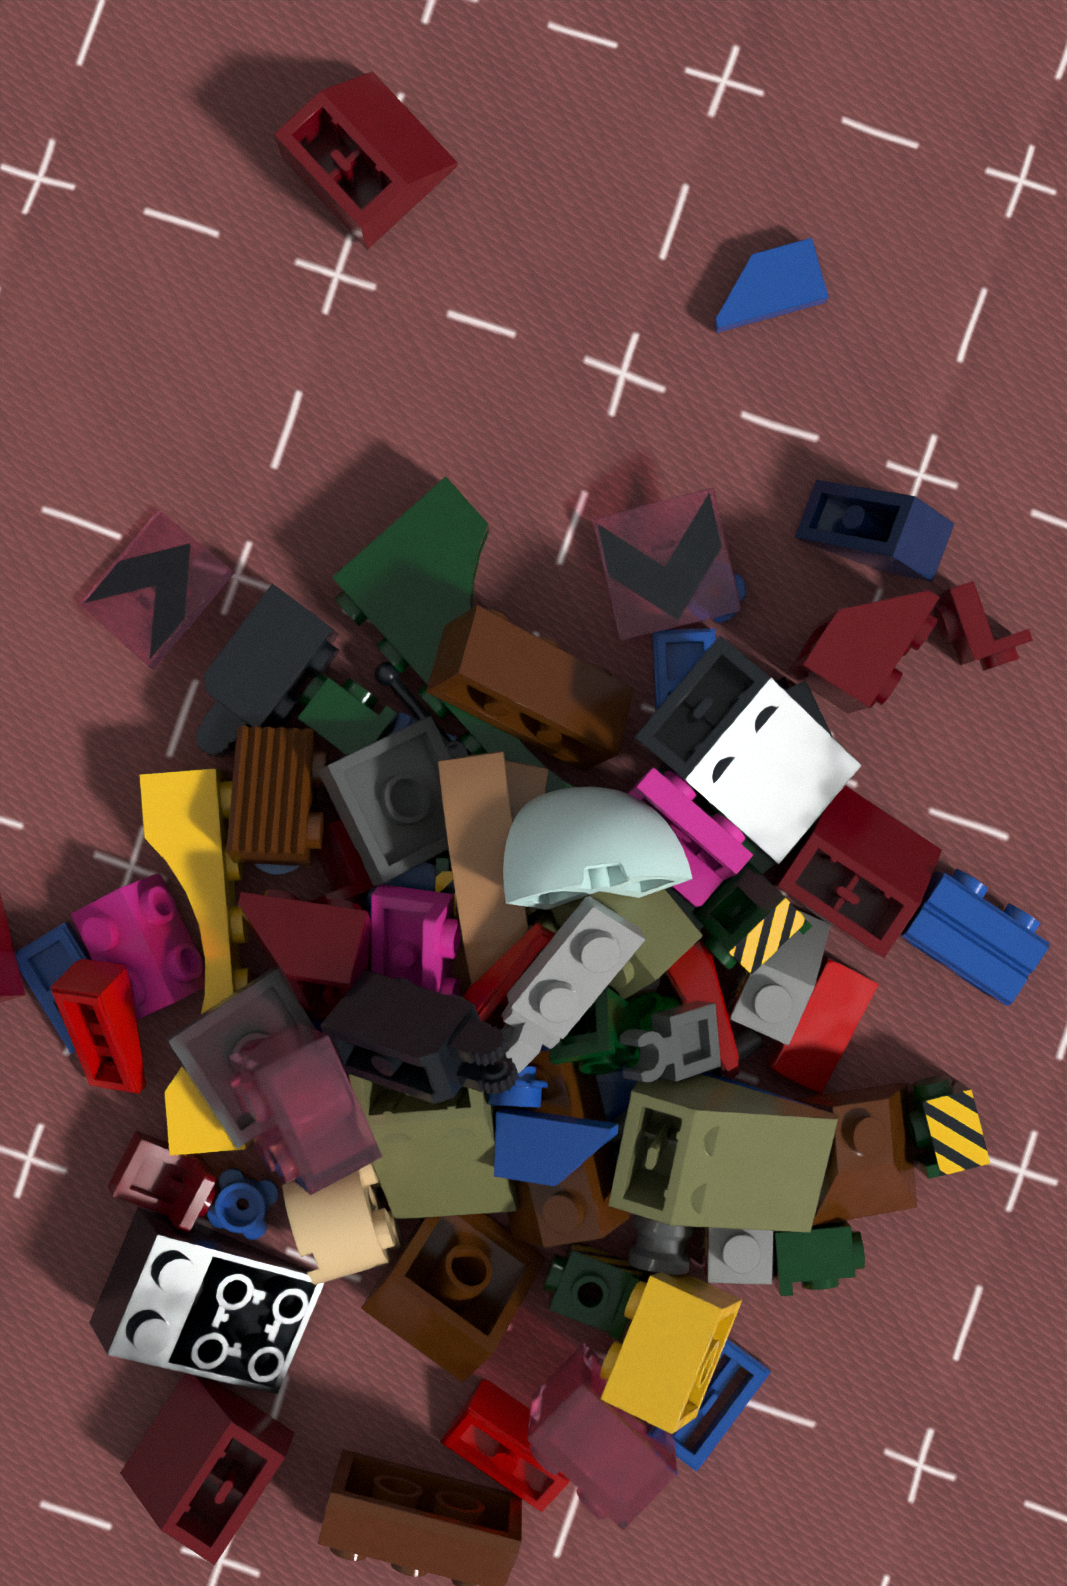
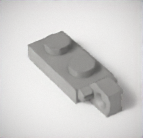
M590 896L584 898L506 994L509 1003L501 1015L503 1022L506 1023L502 1030L506 1034L509 1044V1051L505 1054L507 1058H512L518 1073L540 1053L542 1044L552 1049L559 1043L560 1038L564 1039L646 940L641 928Z

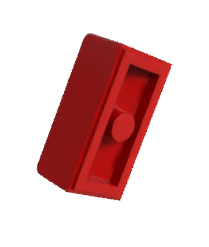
M823 955L814 990L790 1044L786 1045L777 1041L766 1065L771 1070L822 1094L879 984Z
M486 1379L480 1381L440 1440V1443L541 1512L573 1479L583 1453V1447L579 1442Z

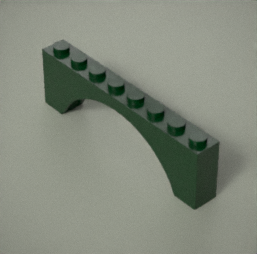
M444 477L332 577L343 590L334 599L358 626H361L367 619L374 624L384 636L376 644L377 648L400 673L409 665L426 683L418 691V694L442 720L451 712L468 730L459 740L473 755L504 751L506 760L545 767L518 738L426 692L444 626L472 609L476 572L482 550L489 535L488 523L451 481ZM548 770L545 793L573 787L551 770ZM716 813L709 814V816L712 818ZM745 837L746 839L742 842V845L753 854L749 862L763 875L776 862ZM732 877L723 880L720 883V885L715 889V891L709 896V898L703 903V905L716 892H718ZM671 887L666 888L667 893L700 931L704 925L694 914L703 905L693 907Z

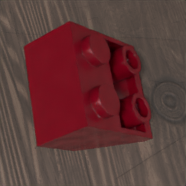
M373 71L321 90L274 133L283 160L367 250L458 167L457 161Z
M927 590L839 609L817 624L786 674L799 683L807 681L811 691L847 714L872 708L876 702L883 705L903 675L895 666L911 648L917 651L935 627L938 618L930 614L940 597Z
M845 785L789 851L770 882L782 894L869 952L885 958L920 906L942 849Z
M265 890L262 895L241 892L238 905L264 955L272 967L279 970L309 1019L323 1022L364 971H371V919L368 911L362 910L355 903L342 899H329L325 901V904L300 901L295 895L281 890Z
M185 1373L120 1474L161 1531L215 1565L285 1459L295 1432L216 1380Z

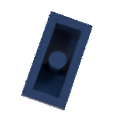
M816 480L795 538L885 573L933 582L955 523L916 496Z

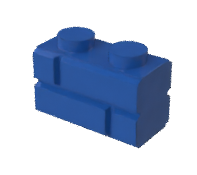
M956 868L951 877L944 872L934 871L920 906L899 937L994 1001L1009 1006L1027 982L1029 974L1035 970L1049 949L1050 943L1035 933L1041 923L1010 903L1001 911L983 899L988 888L960 869Z

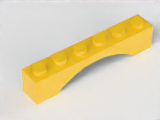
M223 769L141 774L139 776L144 838L166 860L181 883L199 924L205 957V997L201 1014H203L253 981L250 968H241L239 943L248 942V923L240 907L236 906L234 881L243 880L244 867L243 863H233L226 852L233 781H226V771ZM183 1067L180 1068L165 1090L169 1155L246 1149L255 1137L240 1148H235Z

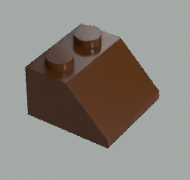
M484 1213L422 1217L402 1244L403 1246L399 1248L391 1262L387 1265L361 1307L362 1310L462 1383L493 1355L546 1260L545 1257L523 1241L513 1239L512 1233Z

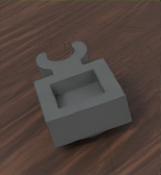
M696 1000L651 1014L653 1031L628 1029L619 1036L620 1044L640 1047V1058L637 1064L623 1070V1078L642 1082L664 1079L676 1082L721 1066L716 1004L713 1002Z

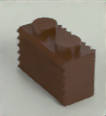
M244 725L237 727L226 849L233 863L310 866L311 850L322 849L324 812L314 811L316 787L326 788L318 769L329 765L328 750L319 749V743L314 730L307 728L303 730L297 728L286 729L283 727L275 729L272 727L261 728Z

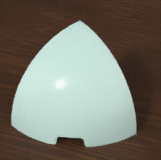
M571 787L539 795L528 801L521 808L510 827L506 840L503 863L506 904L548 910L599 891L640 898L693 879L683 847L668 823L647 803L619 790L602 787Z

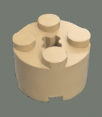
M355 1138L281 1161V1171L294 1174V1181L282 1184L298 1252L300 1257L313 1254L319 1269L307 1272L314 1285L391 1262V1250L403 1246L397 1219H394L392 1211H387L386 1208L382 1209L377 1188L382 1186L366 1146L362 1147L359 1140Z

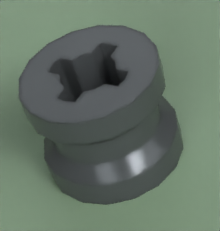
M634 1214L633 1226L637 1230L638 1235L636 1244L629 1248L628 1264L654 1273L663 1272L672 1275L689 1273L691 1258L686 1252L687 1240L694 1235L695 1227L667 1225Z

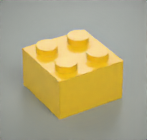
M661 1272L650 1275L647 1283L641 1280L638 1281L630 1295L624 1317L632 1320L624 1342L621 1344L615 1341L612 1344L600 1371V1378L608 1381L601 1400L670 1434H674L696 1418L743 1299L688 1274L672 1275Z

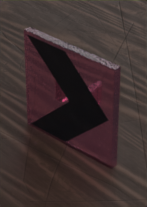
M713 487L592 519L620 641L742 611Z
M158 510L82 600L80 605L141 661L154 670L235 572Z

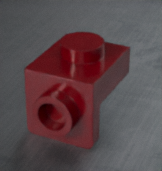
M974 581L948 589L937 595L940 597L938 599L940 607L934 609V616L938 618L937 628L945 643L953 642L960 665L979 659L982 670L985 671L1019 659L1016 646L1033 641L1029 629L994 641Z
M339 819L324 826L322 849H315L333 892L310 902L325 904V901L329 899H342L362 907L366 903L361 893L376 886H373L364 868L361 856L354 847L342 820Z
M136 1131L107 1187L113 1197L166 1215L171 1220L175 1229L189 1233L197 1217H202L212 1204L216 1189V1176L201 1155L196 1153L169 1155V1143Z

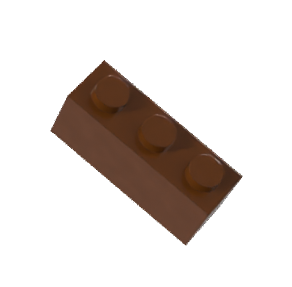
M478 605L444 626L426 689L427 693L582 771L619 755L634 688L613 678L607 669L598 665L587 664L561 650V647L555 641L535 636L510 623L508 618L501 612L482 608Z

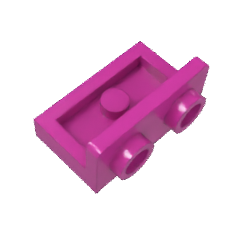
M653 767L628 792V794L644 801L656 810L676 834L685 852L693 879L671 886V888L691 906L699 907L703 905L723 880L737 875L753 856L742 845L746 838L740 829L720 814L716 813L712 818L692 801L696 797L694 790L675 773L667 770L662 775Z
M156 873L123 886L71 913L72 919L92 960L125 965L132 987L136 1020L205 988V966L202 957L196 949L176 907L175 900L160 874Z
M383 884L378 885L371 894V971L391 978L401 977L416 986L445 995L455 994L461 996V980L453 977V959H456L462 942L460 920L454 919V894Z

